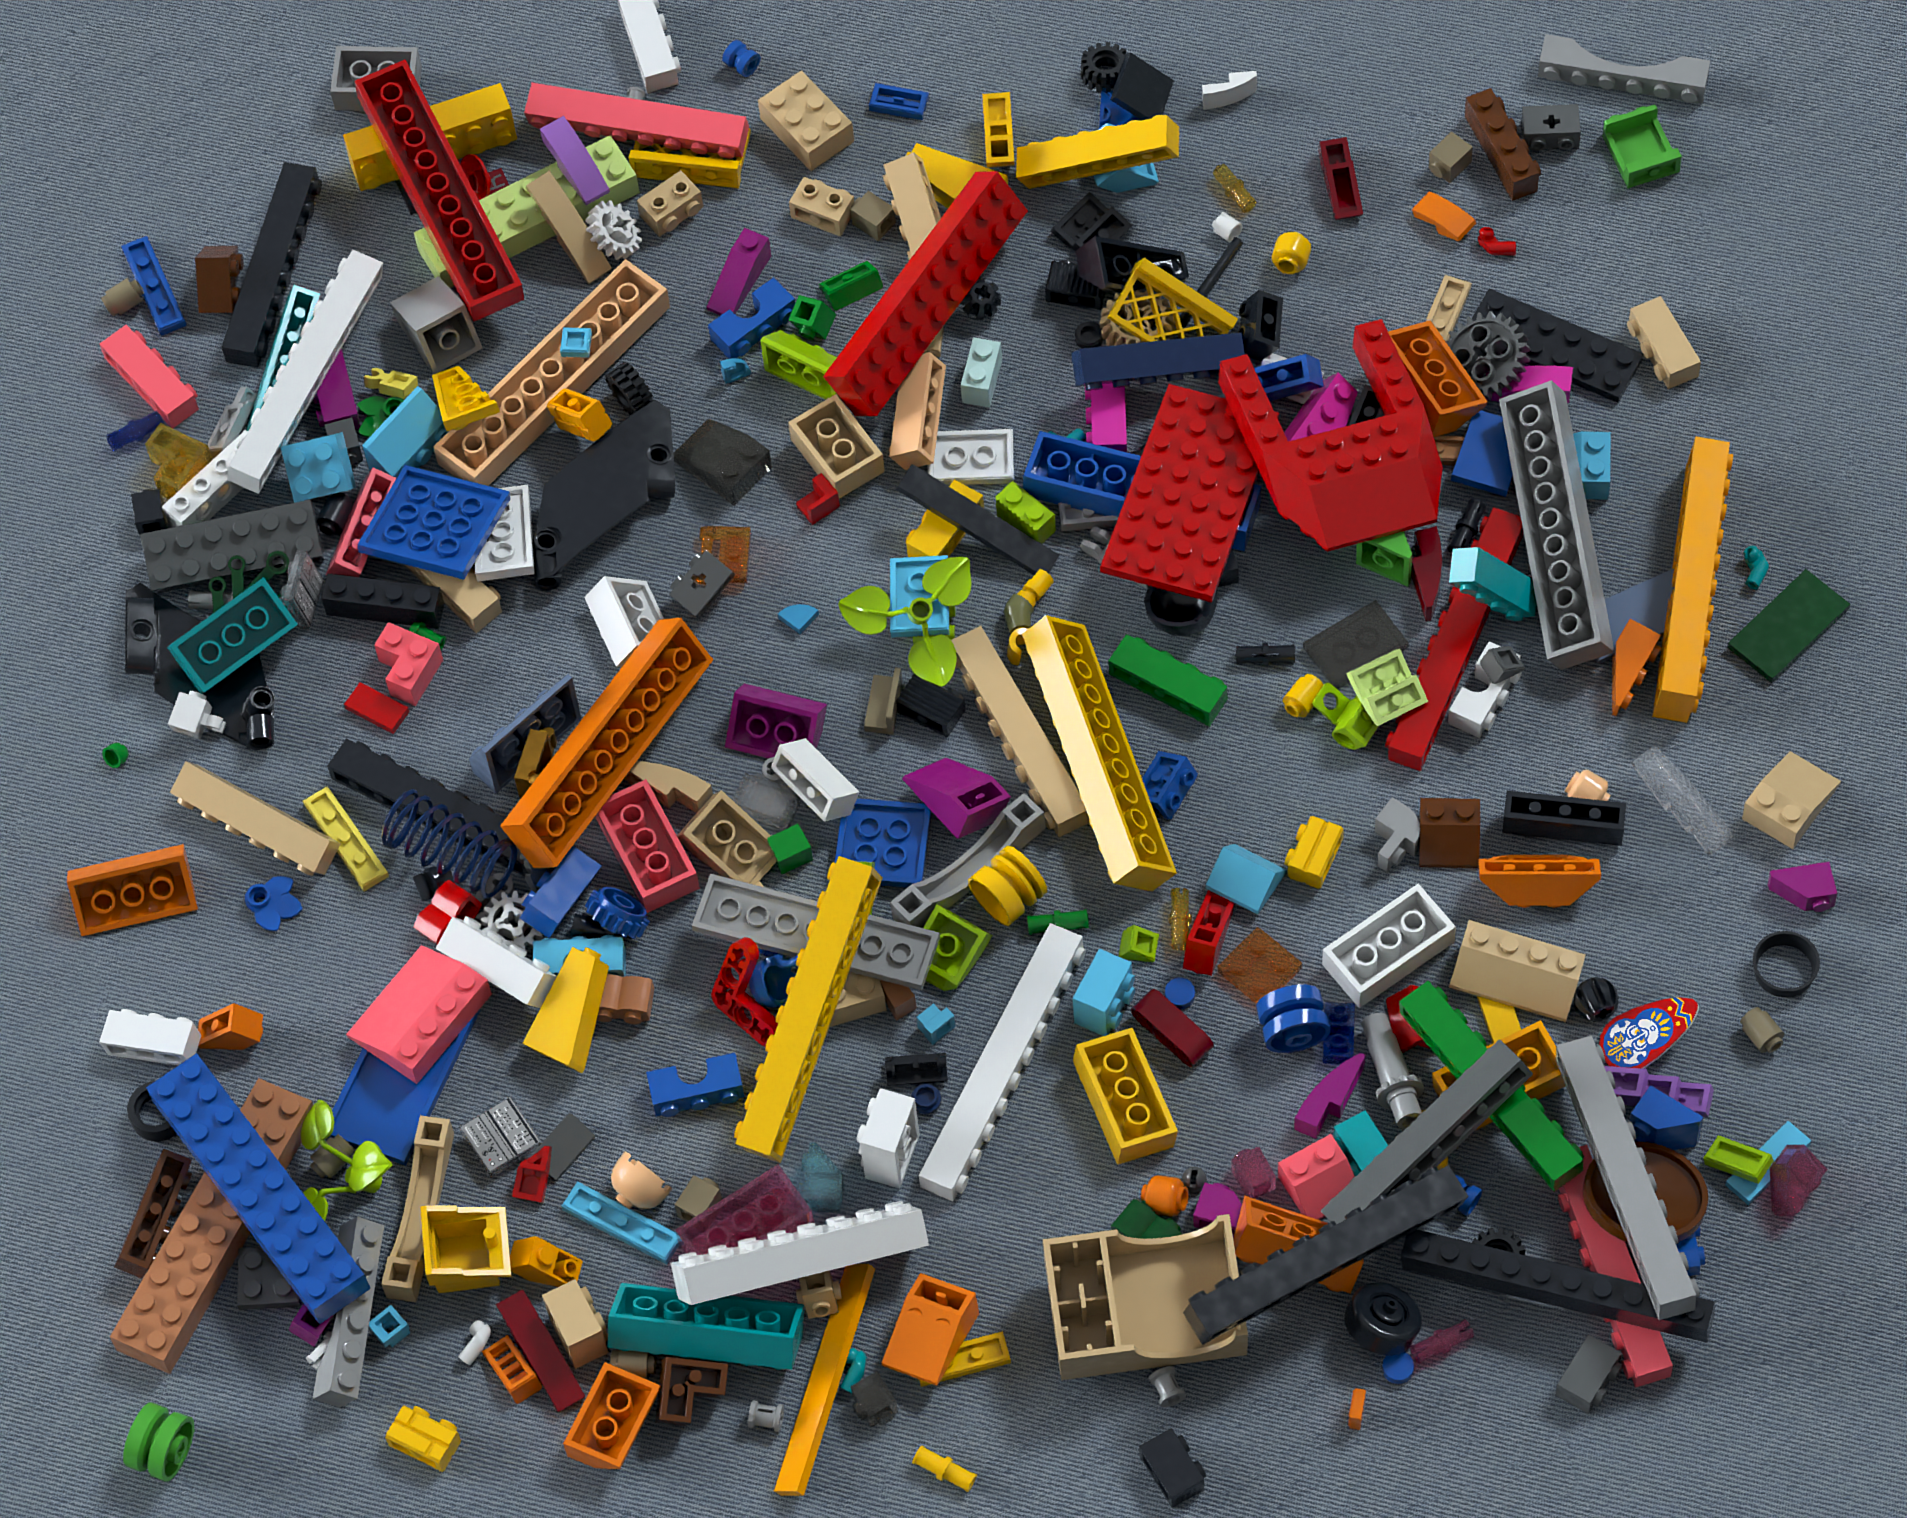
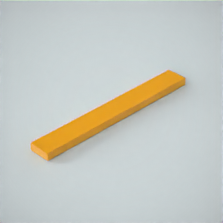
M870 1264L845 1266L840 1282L842 1299L837 1300L839 1312L829 1316L774 1492L780 1496H804L875 1272V1268Z

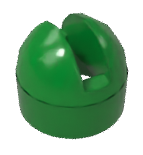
M116 742L104 748L102 755L107 765L112 768H118L126 762L129 752L125 745Z

